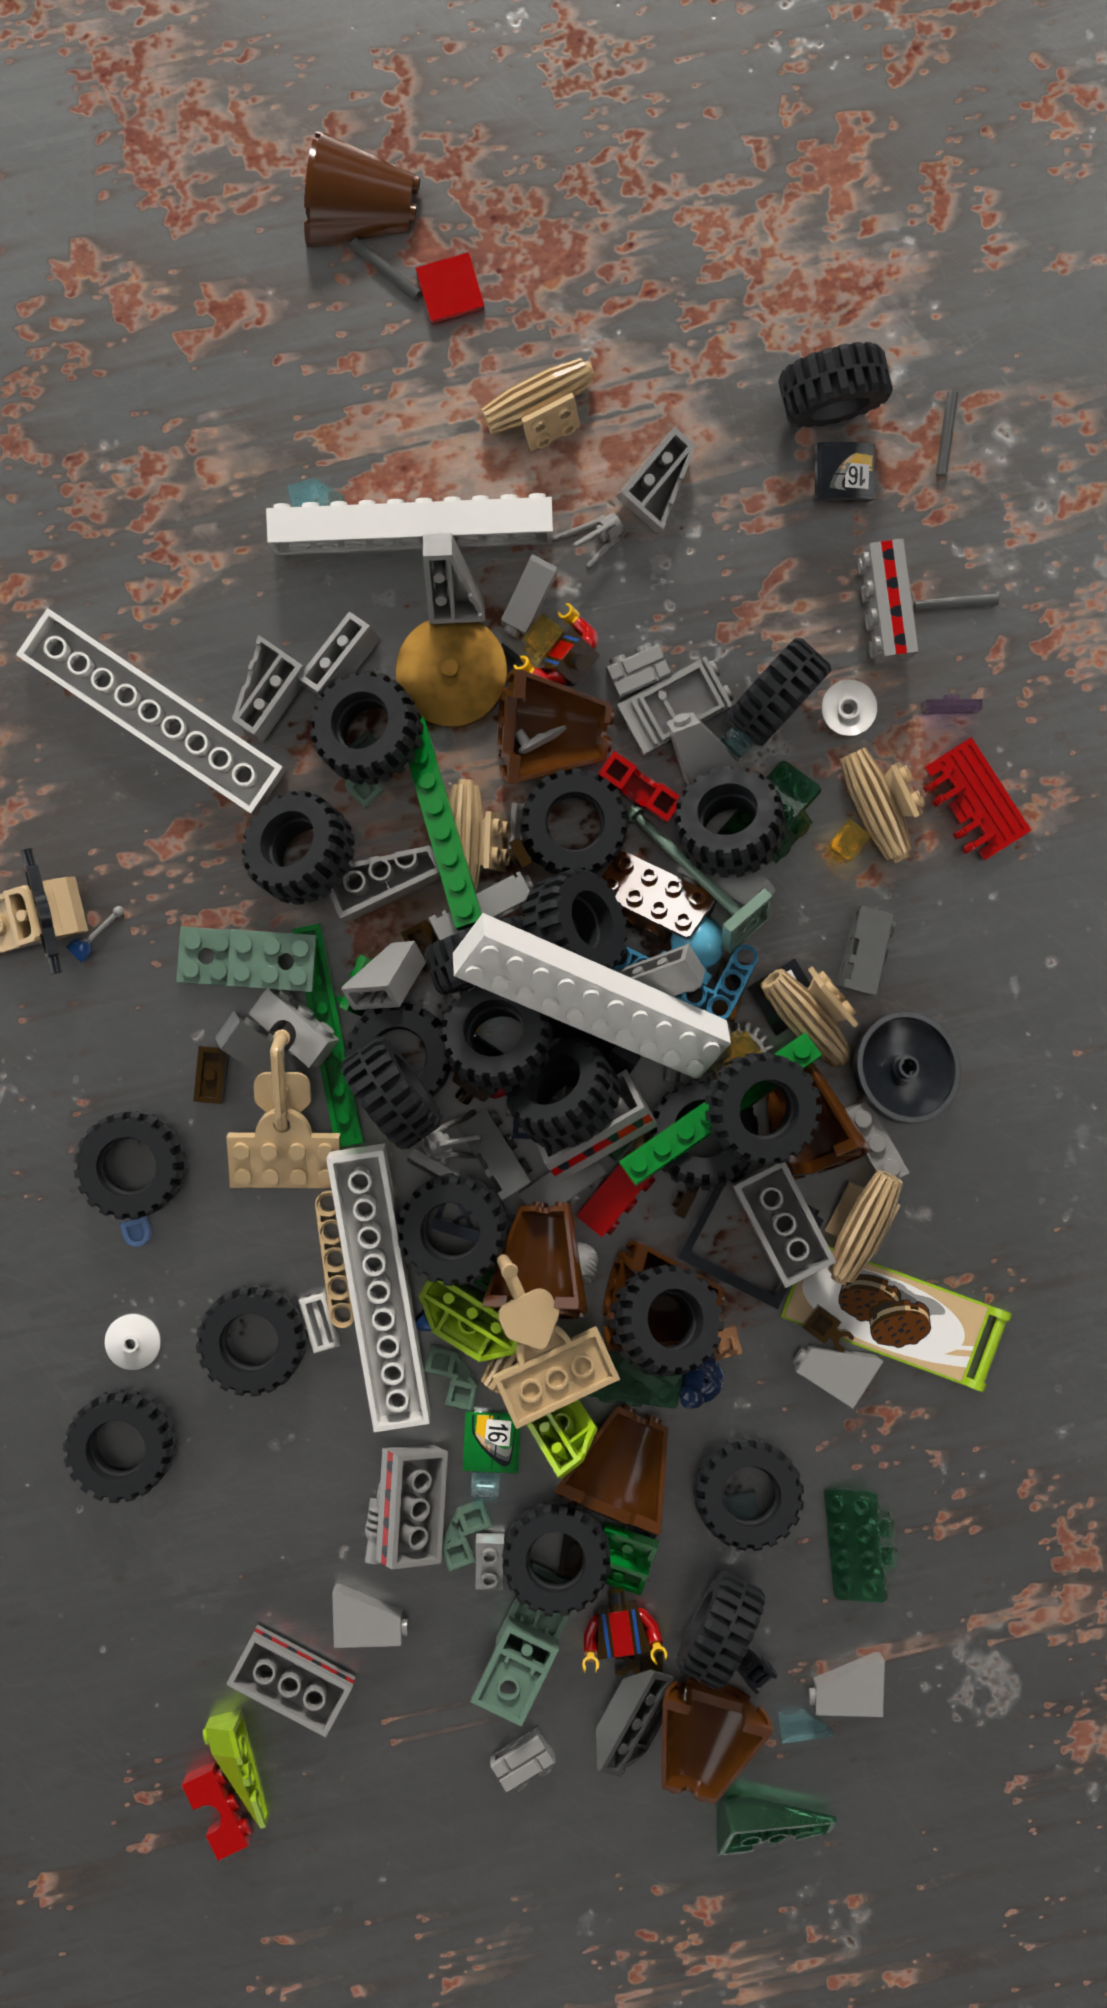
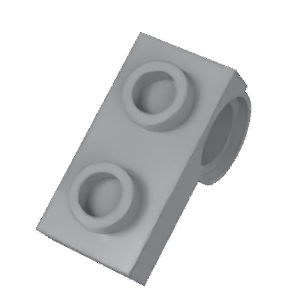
M476 1533V1590H503L502 1554L504 1534Z

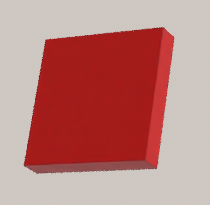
M469 252L415 267L431 324L485 309Z

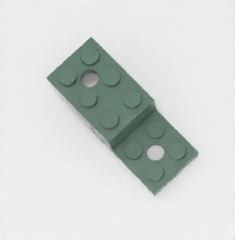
M180 926L176 982L313 992L317 935ZM205 948L211 949L215 956L213 962L207 965L200 960V953ZM286 953L290 954L294 959V964L289 970L282 969L278 962L280 956Z
M534 1562L531 1564L533 1571L545 1581L551 1583L570 1581ZM515 1598L497 1634L496 1648L471 1697V1703L522 1727L559 1651V1638L572 1611H570L568 1616L561 1617L560 1613H553L552 1617L544 1616V1611L537 1609L535 1613L528 1609L529 1605L523 1602L521 1604ZM505 1681H512L516 1684L517 1688L513 1693L507 1694L501 1690V1684Z

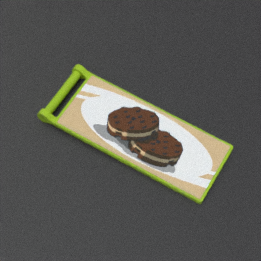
M829 1246L833 1254L834 1248ZM871 1261L867 1263L853 1283L847 1282L846 1285L837 1283L831 1279L832 1274L828 1271V1267L791 1285L781 1312L783 1319L802 1325L816 1305L819 1304L841 1321V1324L838 1326L839 1330L846 1329L854 1336L853 1340L847 1336H842L840 1340L963 1384L980 1392H984L987 1384L985 1380L1006 1323L1007 1321L1010 1322L1013 1315L1003 1309ZM990 1314L995 1316L996 1320L973 1379L967 1377Z

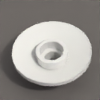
M856 680L839 681L827 690L822 699V717L826 725L837 734L844 736L858 735L866 731L876 718V697L872 690L862 682ZM848 704L852 707L851 714L844 713V705Z
M128 1314L118 1318L110 1325L105 1336L107 1355L113 1363L127 1370H138L148 1366L157 1357L161 1346V1337L156 1325L147 1317L138 1314ZM128 1339L134 1340L135 1348H128L126 1341Z

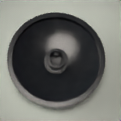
M896 1012L876 1020L860 1036L853 1056V1073L861 1096L877 1114L896 1123L915 1124L938 1116L951 1104L959 1087L960 1060L953 1041L939 1024L918 1013Z

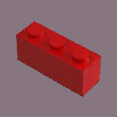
M628 1149L620 1160H622L632 1152ZM618 1161L604 1178L605 1180L599 1184L576 1212V1217L599 1236L603 1237L606 1233L611 1235L620 1224L617 1220L624 1211L628 1214L638 1201L635 1197L641 1190L646 1192L656 1179L653 1178V1175L638 1186H635Z

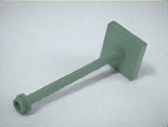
M637 804L631 805L626 813L629 824L636 823L733 915L723 924L722 947L729 954L771 918L773 895L765 888L741 908L701 869L694 867L691 864V860L687 859L684 853L643 815L644 808Z

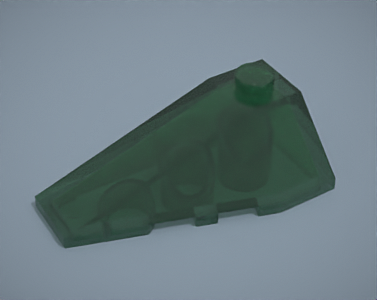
M731 1795L723 1799L717 1810L718 1856L743 1854L754 1851L753 1845L767 1842L770 1847L779 1846V1843L792 1836L795 1841L830 1834L837 1823L836 1816L753 1797L740 1798L739 1795Z

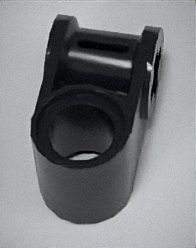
M750 1643L747 1649L748 1654L741 1660L737 1671L755 1694H759L760 1688L770 1679H776L778 1674L769 1661Z

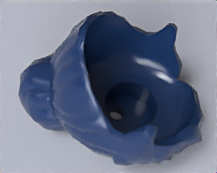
M711 1358L709 1361H703L702 1367L689 1371V1373L681 1375L678 1379L677 1386L680 1392V1403L683 1407L687 1409L699 1408L703 1403L713 1400L720 1394L723 1387L724 1371L714 1358Z

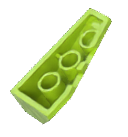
M242 1709L209 1717L203 1729V1738L206 1746L210 1745L213 1757L259 1828H266L269 1812Z

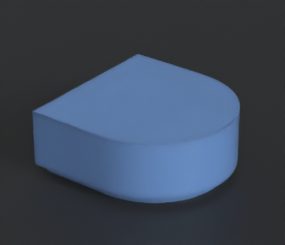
M148 1216L119 1224L123 1238L130 1246L140 1247L151 1239L152 1227Z

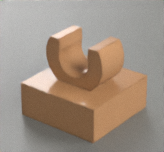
M735 1325L724 1327L723 1331L718 1332L721 1342L719 1347L712 1348L715 1360L742 1354Z

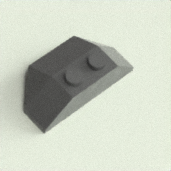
M651 1669L622 1680L596 1727L597 1769L600 1772L620 1777L625 1773L626 1768L633 1765L647 1752L662 1725L663 1698L667 1688L674 1682V1678L671 1675Z

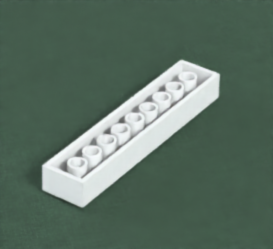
M543 493L530 494L529 498H517V495L505 494L501 495L500 499H489L488 496L478 495L473 496L472 500H461L460 497L452 496L445 497L444 501L432 502L431 498H417L415 502L404 503L402 499H389L384 504H376L373 500H361L359 505H347V502L334 501L330 503V506H319L315 502H306L302 504V507H291L290 504L279 503L274 504L273 508H266L267 542L275 555L423 549L424 534L452 533L459 548L553 544L552 497H546Z
M48 608L16 654L252 815L256 816L258 814L259 808L265 804L287 771L274 760Z
M482 913L453 952L455 977L693 1078L700 1079L731 1044L727 1020L485 913Z
M386 1143L331 1151L326 1160L373 1431L380 1432L430 1424L431 1409L407 1267L403 1257L404 1250L400 1249L398 1244L400 1233L397 1232V1223L399 1220Z

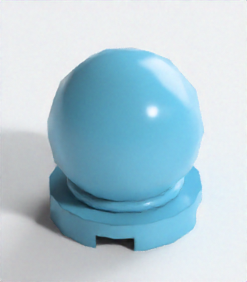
M705 916L691 938L684 939L672 933L670 939L672 950L690 944L705 968L702 981L704 986H707L712 977L707 972V968L715 965L724 953V948L722 947L723 929L717 921L708 916Z

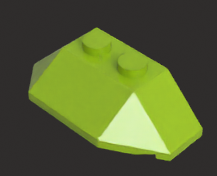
M427 1279L419 1294L421 1303H423L432 1333L478 1362L515 1354L517 1342L507 1338L498 1318L499 1311L482 1306L485 1297L483 1292L470 1284L460 1285V1283H454L452 1286H445L442 1281L433 1283Z
M579 1399L526 1424L559 1479L563 1478L584 1461L598 1429Z

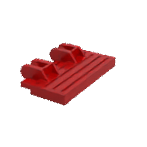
M972 737L924 767L929 777H932L939 771L942 774L922 787L925 793L937 788V785L944 781L951 788L950 791L934 799L932 802L934 807L955 795L956 799L947 804L960 824L969 818L972 821L952 834L955 840L964 837L974 828L981 835L975 841H971L962 849L964 854L986 843V846L978 850L979 855L985 861L1032 831Z

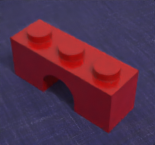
M613 751L598 773V776L602 779L605 777L611 782L610 785L614 789H618L620 794L644 808L645 811L664 824H667L677 809L676 803L680 795L664 784L657 783L637 769L636 765L616 751Z
M215 1760L186 1774L181 1786L193 1810L208 1805L219 1811L221 1819L210 1824L206 1833V1838L217 1861L248 1847L253 1834V1828L250 1820L247 1817H243L240 1810L241 1803L239 1797L235 1792H231L228 1785L229 1780Z

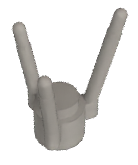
M611 513L608 516L602 515L596 520L553 536V541H558L595 527L596 530L573 544L577 548L597 536L602 541L608 539V542L586 565L590 569L613 545L620 541L619 535L625 530L617 515Z
M472 1109L442 1124L422 1139L423 1149L427 1157L432 1156L433 1160L439 1158H477L474 1153L446 1152V1150H450L452 1145L478 1141L481 1139L480 1135L450 1139L447 1133H442V1131L475 1115L476 1110Z

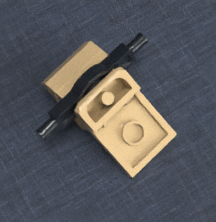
M33 848L24 849L20 852L25 866L24 873L27 885L12 888L0 894V954L29 945L42 944L45 958L48 960L50 974H59L63 971L58 957L59 949L56 940L88 931L76 878L71 876L42 881L39 867L35 863Z

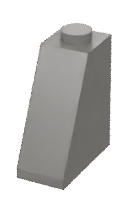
M533 554L531 555L501 619V625L505 627L504 631L515 638H519L520 635L525 638L527 637L557 580L556 566Z
M693 712L679 714L666 722L682 776L687 785H693V779L699 775H707L709 770L715 768L716 771L724 770V766H732L733 769H739V766H741L734 754Z
M415 941L391 943L344 984L341 990L353 1010L400 1007L426 961Z
M808 1344L805 1349L801 1348L793 1359L795 1365L793 1368L812 1383L851 1408H854L882 1365L883 1360L874 1353L847 1349L841 1352L833 1347Z
M335 1584L332 1592L334 1648L402 1646L403 1636H408V1619H403L402 1609L343 1584Z
M873 1652L814 1677L813 1688H808V1705H812L815 1714L818 1716L883 1717L885 1661L881 1653Z

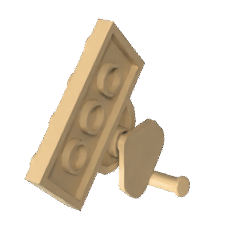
M278 1030L274 1034L270 1048L271 1072L259 1074L254 1081L255 1103L266 1112L259 1120L255 1133H228L226 1137L230 1188H331L326 1159L329 1152L341 1150L340 1133H312L310 1123L301 1114L311 1102V1084L308 1077L302 1073L285 1072L284 1047L290 1042V1035L286 1030Z
M500 1255L497 1263L513 1300L505 1303L500 1308L498 1318L507 1338L517 1342L516 1357L518 1363L492 1375L511 1419L516 1429L610 1385L620 1380L598 1328L595 1326L569 1338L566 1332L556 1325L559 1310L554 1309L552 1295L547 1290L540 1288L525 1294L517 1276L518 1267L512 1263L507 1255Z

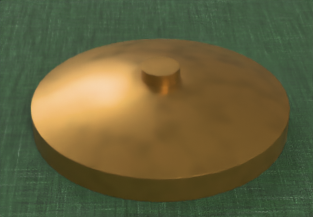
M429 620L417 626L407 636L396 660V681L414 700L425 721L440 727H464L483 719L499 703L502 689L506 687L508 667L502 646L496 636L480 622L429 624Z

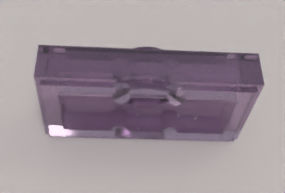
M958 694L943 695V699H926L921 703V713L976 714L983 709V699H960Z

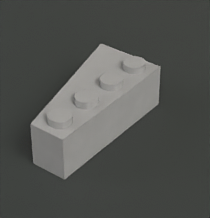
M430 845L395 852V854L370 857L369 859L357 862L351 861L349 862L351 867L348 874L344 873L341 878L343 880L341 884L330 889L332 892L329 895L340 919L345 924L440 880L441 876L433 848Z

